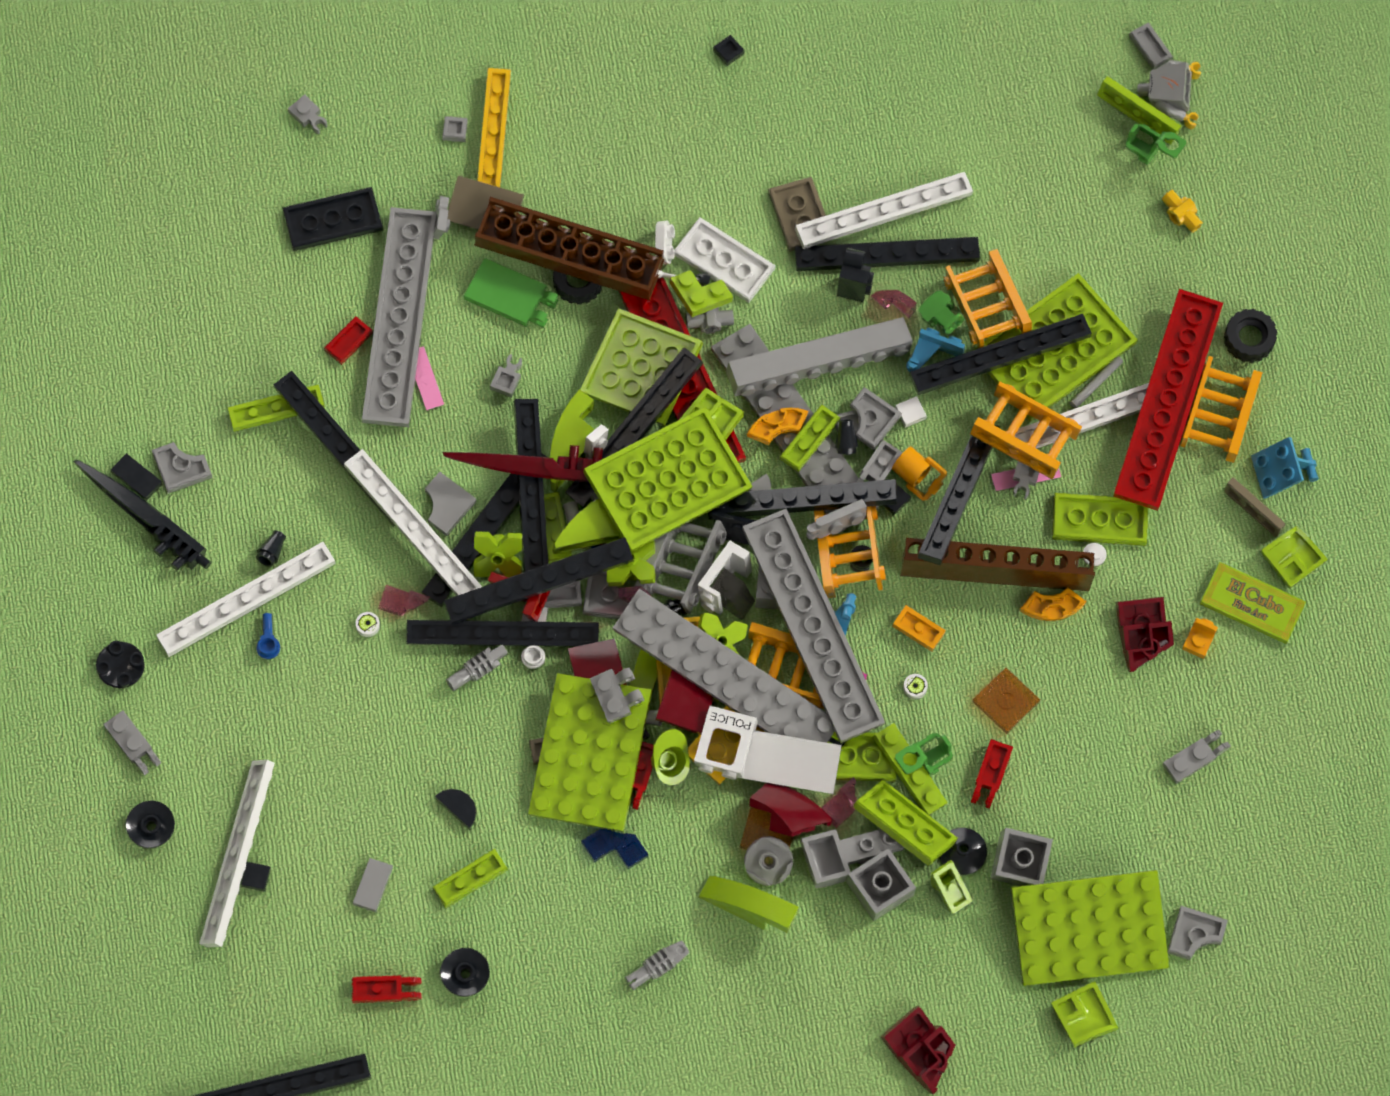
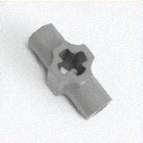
M718 307L695 317H691L689 313H686L687 328L701 327V332L706 334L721 331V326L734 325L733 310L719 311Z

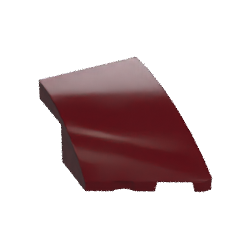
M1164 597L1115 602L1120 638L1129 672L1136 671L1138 667L1147 661H1151L1159 653L1174 645L1172 621H1166Z
M615 638L568 648L574 676L590 679L610 669H613L615 675L623 670Z
M672 670L655 720L702 735L709 706H711L714 697Z
M766 783L750 797L749 807L771 813L769 830L793 837L803 832L814 831L817 825L823 824L828 827L832 824V818L822 808L805 795L788 786Z
M915 1006L880 1038L906 1070L930 1094H935L938 1090L936 1087L942 1073H945L948 1059L952 1056L956 1044L942 1025L934 1026L920 1006Z

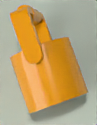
M911 446L899 456L892 466V470L907 482L906 487L923 501L928 500L938 492L943 485V480L947 476V471L929 456L927 458L923 457ZM932 467H934L941 474L928 488V492L924 495L916 486L922 482Z

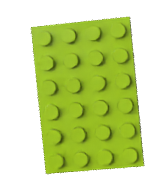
M1077 273L1026 311L1032 321V330L1083 314L1091 330V337L987 373L997 385L999 382L1012 385L1020 393L1050 408L1106 367L1115 358L1136 345L1138 339L1084 278ZM1016 328L993 335L984 341V347L1022 333L1020 329L1016 330ZM1030 415L1026 416L1030 422L1035 419Z
M706 407L583 470L621 538L626 537L631 552L740 496L753 487Z
M557 673L528 815L624 832L652 695L651 689L620 685L624 697L630 692L639 689L645 701L629 707L632 714L609 724L590 679Z
M1158 870L1011 887L1023 986L1169 968Z

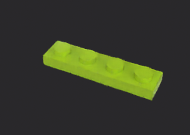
M1109 76L1102 81L1097 96L1138 124H1145L1159 134L1162 132H1173L1178 135L1181 125ZM1165 139L1164 141L1171 145L1175 140Z
M319 384L307 387L325 408ZM280 394L227 407L234 432L298 416Z
M894 723L873 736V739L920 809L931 815L948 803L923 766L907 775L898 765L895 755L909 746V744ZM911 753L905 754L903 761L906 765L913 766L917 763V756Z

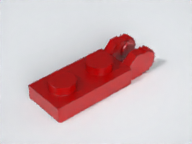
M993 739L990 740L975 782L976 788L971 803L976 804L980 797L981 787L991 790L985 802V807L991 808L995 793H998L1013 746Z
M643 741L633 784V790H636L637 794L632 805L633 809L636 810L640 806L643 793L646 792L653 770L651 757L654 745Z
M401 975L352 977V1003L418 1001L422 999V993L416 991L402 992V985L417 986L422 984V979L420 977H402Z

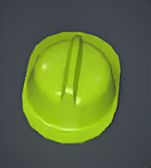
M670 729L661 733L653 746L651 764L658 779L664 784L677 785L686 778L690 769L686 737L681 731L676 729Z

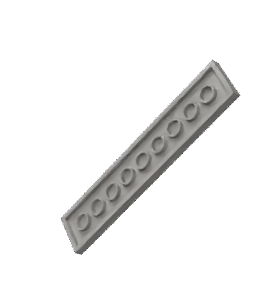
M393 207L390 209L362 423L409 427L434 241L433 232L436 225V212Z
M751 324L711 346V351L725 371L730 361L769 352ZM785 383L778 385L772 390L762 389L755 391L749 396H743L758 418L780 408H800L808 411V416L803 424L804 427L813 416L812 411L793 384L787 385ZM791 432L783 433L773 440L783 453L797 434ZM829 435L800 472L795 470L805 486L855 483L859 479L843 455L838 454L837 448H835V444ZM838 509L824 510V512L828 514ZM852 525L842 529L839 533L851 527Z
M787 509L743 526L742 530L840 743L884 725L883 716Z
M641 589L636 592L612 628V630L735 712L757 718V726L767 733L827 743L835 731L827 713Z

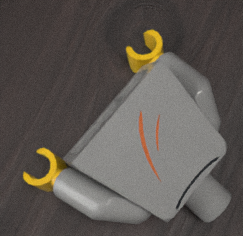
M1169 60L1150 72V83L1138 84V96L1149 97L1152 106L1180 122L1184 120L1186 128L1194 129L1197 124L1191 122L1190 119L1197 121L1199 116L1195 112L1186 114V111H1189L1191 79L1196 80L1201 75V72L1198 71L1201 67L1200 63L1193 62L1189 66L1186 62Z

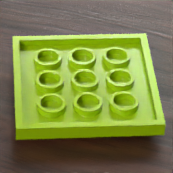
M618 308L580 390L591 398L630 413L684 347L697 357L703 342ZM680 393L655 423L665 427Z

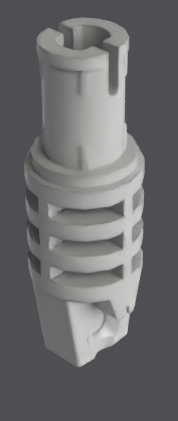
M503 645L492 651L488 647L465 662L463 668L447 678L446 682L455 691L470 680L477 681L501 665L498 660L507 655V650Z
M681 940L666 948H662L644 960L643 966L630 975L625 976L627 983L636 979L635 982L629 985L632 990H635V988L649 979H657L674 968L690 952Z

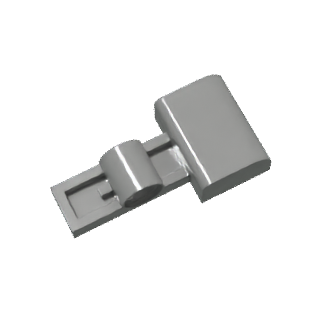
M835 829L802 838L800 841L815 888H823L845 882L850 873L848 865L854 863L864 864L888 848L892 853L904 849L901 844L881 829L839 840Z

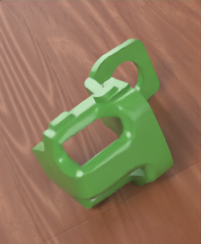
M1135 123L1129 131L1125 147L1138 155L1139 161L1149 165L1159 150L1172 158H1177L1186 146V140L1173 132H1162L1159 134L1145 124L1138 125ZM1139 130L1151 136L1154 142L1147 144L1137 138ZM1164 140H1175L1178 143V148L1175 150L1168 149Z
M942 291L934 292L919 308L924 322L926 321L931 327L937 324L941 325L947 335L951 334L964 321V317L960 313L955 316L951 312L955 305L950 296Z
M932 733L922 741H918L901 750L895 755V760L907 775L923 766L931 776L939 772L938 768L951 761L953 758L952 745L945 735L940 736L938 733ZM936 738L938 746L924 753L921 748ZM905 754H915L917 756V763L913 766L906 765L903 761ZM946 754L948 755V757L932 766L935 761Z

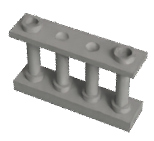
M716 520L713 529L686 523L655 539V554L646 560L655 568V583L641 584L637 580L634 587L635 593L641 589L648 595L657 593L681 600L680 603L685 612L691 614L693 607L699 602L698 584L711 567L720 545L726 540L727 533L722 522ZM683 531L708 538L704 550L676 543L677 534ZM673 551L698 558L699 561L695 570L666 563L669 553ZM665 572L690 579L686 591H681L657 584L659 575Z

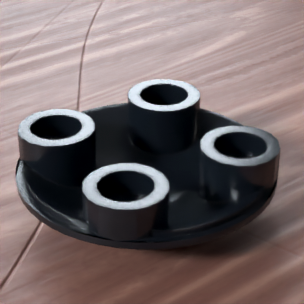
M113 641L103 648L96 661L98 676L105 684L113 688H126L135 684L141 678L145 666L144 657L140 650L130 643Z

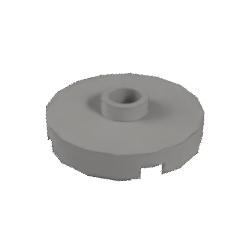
M762 837L755 840L748 847L744 857V864L751 879L761 885L771 886L783 882L788 877L793 866V855L789 846L782 840L775 837ZM766 857H771L773 859V863L767 864L764 859Z

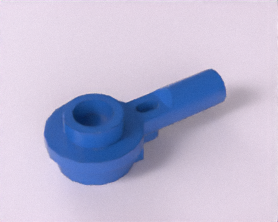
M264 613L263 635L260 636L261 639L257 643L256 649L261 658L268 660L278 656L281 647L279 641L273 635L272 614Z

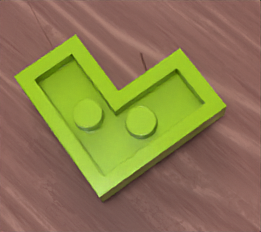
M691 270L670 278V285L691 317L731 303L733 300V295L722 279L701 287Z

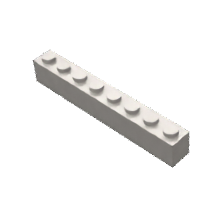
M904 317L730 361L728 362L726 374L735 396H749L758 390H772L778 385L785 383L791 385L801 379H815L821 374L828 372L832 374L837 373L847 367L857 368L867 362L883 361L886 357L894 355L896 357L903 356L910 351L913 340Z

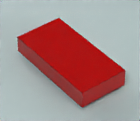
M355 316L324 347V350L342 365L373 334V330Z

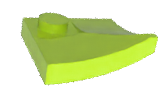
M705 388L680 419L706 407L726 441L744 417V411Z
M1297 526L1281 535L1260 551L1289 589L1328 560L1314 542Z
M1095 981L1051 1002V1006L1074 1048L1092 1039L1118 1030L1116 1021Z

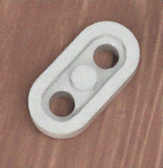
M667 220L656 223L655 248L664 250L665 261L663 265L670 264L675 256L672 246L675 229Z

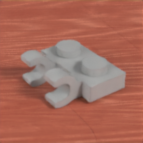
M630 667L621 670L616 675L613 669H610L590 678L609 724L632 714L629 707L645 701L639 689L630 692L624 697L620 685L635 679Z

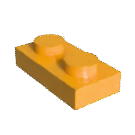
M905 605L892 627L933 652L946 632L945 629Z

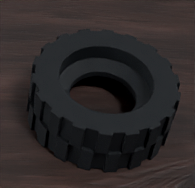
M553 271V286L556 289V293L561 296V299L568 301V303H588L590 300H594L598 293L600 294L602 291L601 285L588 282L583 287H573L568 283L566 274Z
M1244 309L1241 312L1238 311L1234 317L1230 318L1224 333V343L1228 348V352L1234 358H1238L1243 362L1254 363V361H1261L1273 350L1277 339L1276 324L1269 315L1264 314L1261 310ZM1245 326H1255L1260 330L1262 340L1254 346L1246 345L1240 340V330Z

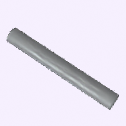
M1118 356L1111 361L1070 401V405L1075 409L1080 406L1123 363V360Z

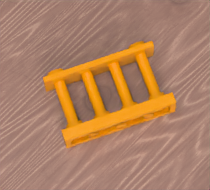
M998 249L989 251V261L986 262V265L954 276L950 265L945 267L946 276L943 277L944 284L947 290L951 289L969 327L970 332L968 333L971 343L973 345L976 344L978 349L984 347L985 338L1010 329H1020L1022 334L1032 331V321ZM988 273L990 275L994 274L996 278L995 283L964 294L962 293L959 286L960 283ZM997 291L1003 293L1005 297L1003 301L971 312L967 304L969 301ZM1004 310L1011 311L1013 314L1011 320L982 330L979 329L975 321Z
M1209 356L1200 376L1202 378L1188 423L1184 427L1180 446L1185 448L1188 438L1223 448V451L1228 452L1225 460L1234 463L1263 372L1253 370L1251 378L1247 376L1242 378L1210 368L1213 357ZM1207 376L1243 387L1242 390L1246 391L1245 397L1238 399L1204 388ZM1203 397L1236 407V410L1240 411L1239 417L1231 419L1198 409L1200 398ZM1194 418L1230 428V431L1234 432L1232 439L1227 438L1226 440L1191 429Z
M999 382L994 396L999 398L987 419L977 418L970 435L1053 480L1061 464L1056 459L1069 437L1074 440L1078 438L1082 426L1075 420L1066 418L1020 393L1012 385ZM1008 403L1018 408L1019 411L1008 430L1003 431L994 424ZM1030 415L1040 422L1028 442H1023L1016 438L1015 435L1026 416ZM1050 426L1061 433L1049 453L1045 454L1036 449V445L1047 427Z
M876 506L867 507L866 519H868V530L838 535L830 534L823 538H817L823 588L828 599L836 597L835 588H838L839 585L876 579L878 590H883L882 580H886L884 566H880L874 524V520H878ZM824 510L814 511L815 522L817 518L826 515ZM870 539L871 550L841 555L830 553V548L836 544ZM873 559L874 570L838 576L837 573L833 574L832 568L837 567L836 565Z
M752 622L748 638L752 639L753 645L747 661L756 666L762 645L775 646L776 652L768 675L777 679L785 652L798 653L799 658L790 686H785L819 709H825L815 687L813 693L799 689L806 667L791 634Z

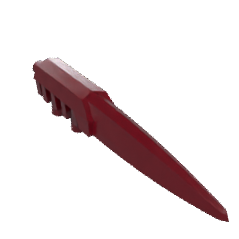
M570 445L569 457L558 456L557 462L554 458L497 453L443 452V456L463 463L517 475L589 482L583 470L602 460L603 448L594 447L593 459L578 458L579 446Z

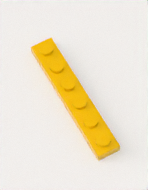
M488 68L477 181L501 187L511 69Z

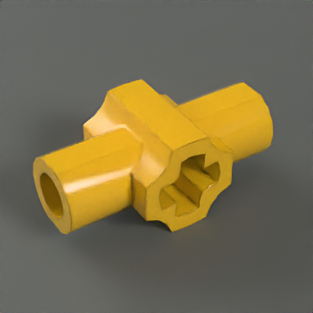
M1170 190L1162 197V201L1169 207L1167 213L1174 224L1178 226L1184 224L1191 233H1194L1202 226L1203 222L1196 216L1198 210L1190 198L1184 196L1181 199L1174 190Z

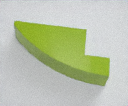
M580 389L569 401L555 429L550 458H554L556 462L558 456L569 457L570 445L579 446L578 458H585L584 447L586 437L595 430L584 421L594 409V400ZM550 479L551 490L556 492L566 480Z
M599 498L580 511L567 524L553 546V554L604 544L608 540L622 539Z
M709 876L699 895L700 899L763 930L769 924L788 933L799 910L798 906L770 893L716 876Z

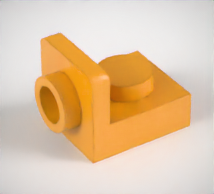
M1196 618L1182 650L1204 659L1218 627L1208 619Z

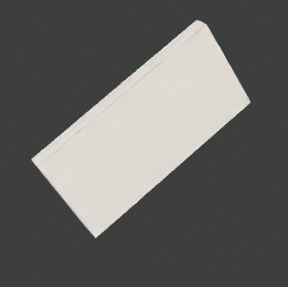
M699 217L674 250L676 257L701 273L709 274L710 278L715 282L722 279L729 291L750 303L775 270L774 264L701 217Z
M754 730L742 778L833 794L841 745Z

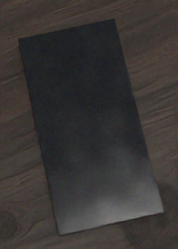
M372 187L282 207L293 251L383 231Z

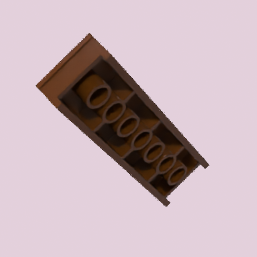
M493 197L489 199L483 220L475 235L474 246L649 301L658 280V272L662 269L665 261L664 250Z
M906 538L900 576L1064 590L1068 587L1071 590L1090 591L1095 576V553L951 541L940 566L918 559L919 551L925 539ZM912 545H919L917 554L909 553V548ZM962 548L967 549L965 550V558L960 557V549ZM986 550L990 551L988 559H984V551ZM1009 552L1014 553L1012 555V561H1007V553ZM1037 554L1036 563H1031V555ZM1056 556H1061L1060 565H1055ZM1079 559H1087L1089 561L1088 567H1079Z

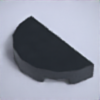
M448 789L435 795V799L469 830L472 828L477 812L475 803L468 794L462 790Z

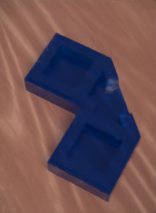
M601 828L581 840L582 845L594 863L614 850L627 869L632 868L649 857V854L634 834H624Z

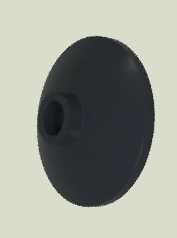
M158 801L139 803L130 811L126 820V830L129 838L136 845L143 848H156L165 844L171 838L175 829V819L172 811L165 804ZM149 824H155L156 828L150 831L147 829Z
M969 828L951 830L950 832L958 837V839L951 848L939 857L942 864L944 865L951 860L959 875L975 873L984 865L987 858V846L984 839L979 833ZM964 845L968 848V851L961 852L959 847Z
M460 948L452 951L445 957L441 965L440 975L442 983L448 991L457 996L468 997L483 990L489 980L490 968L486 958L480 952L471 948ZM463 971H468L470 973V976L468 978H462L461 973Z

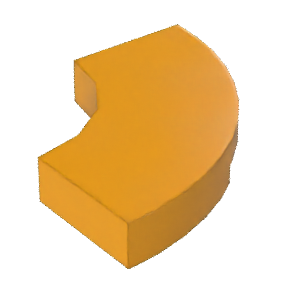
M790 407L780 408L777 411L764 414L751 426L747 437L769 445L780 434L789 432L798 434L808 416V411Z
M1068 587L1055 595H1042L1034 591L1020 608V612L1034 619L1055 621L1077 613L1087 601Z

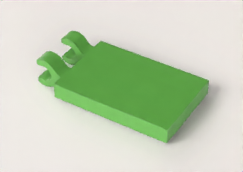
M484 258L464 294V300L527 327L530 321L544 328L548 321V314L536 310L541 302L554 309L558 303V295L554 292L546 291V284Z

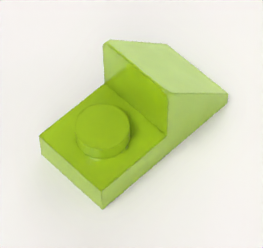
M948 861L931 873V886L939 891L949 912L954 914L973 901L953 861Z

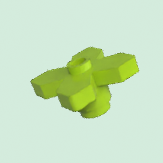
M475 532L474 549L482 554L474 560L475 577H489L491 572H494L497 568L508 578L522 573V561L514 556L522 551L521 533L496 534L492 536L489 532Z
M619 539L608 540L607 543H610V542H613V541H616V540H619ZM655 540L631 552L634 562L608 570V585L610 587L623 586L628 579L638 580L641 584L655 583V568L646 561L655 554Z
M702 613L698 628L739 655L732 644L745 639L748 625L732 621L723 628L717 615Z

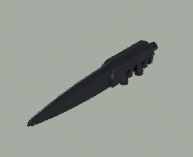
M80 460L73 461L99 489L154 536L155 541L159 544L153 551L158 556H161L168 549L172 551V555L177 557L171 563L175 570L178 571L186 563L191 570L197 564H200L204 569L211 565V561L205 557L207 549L167 516L104 473Z

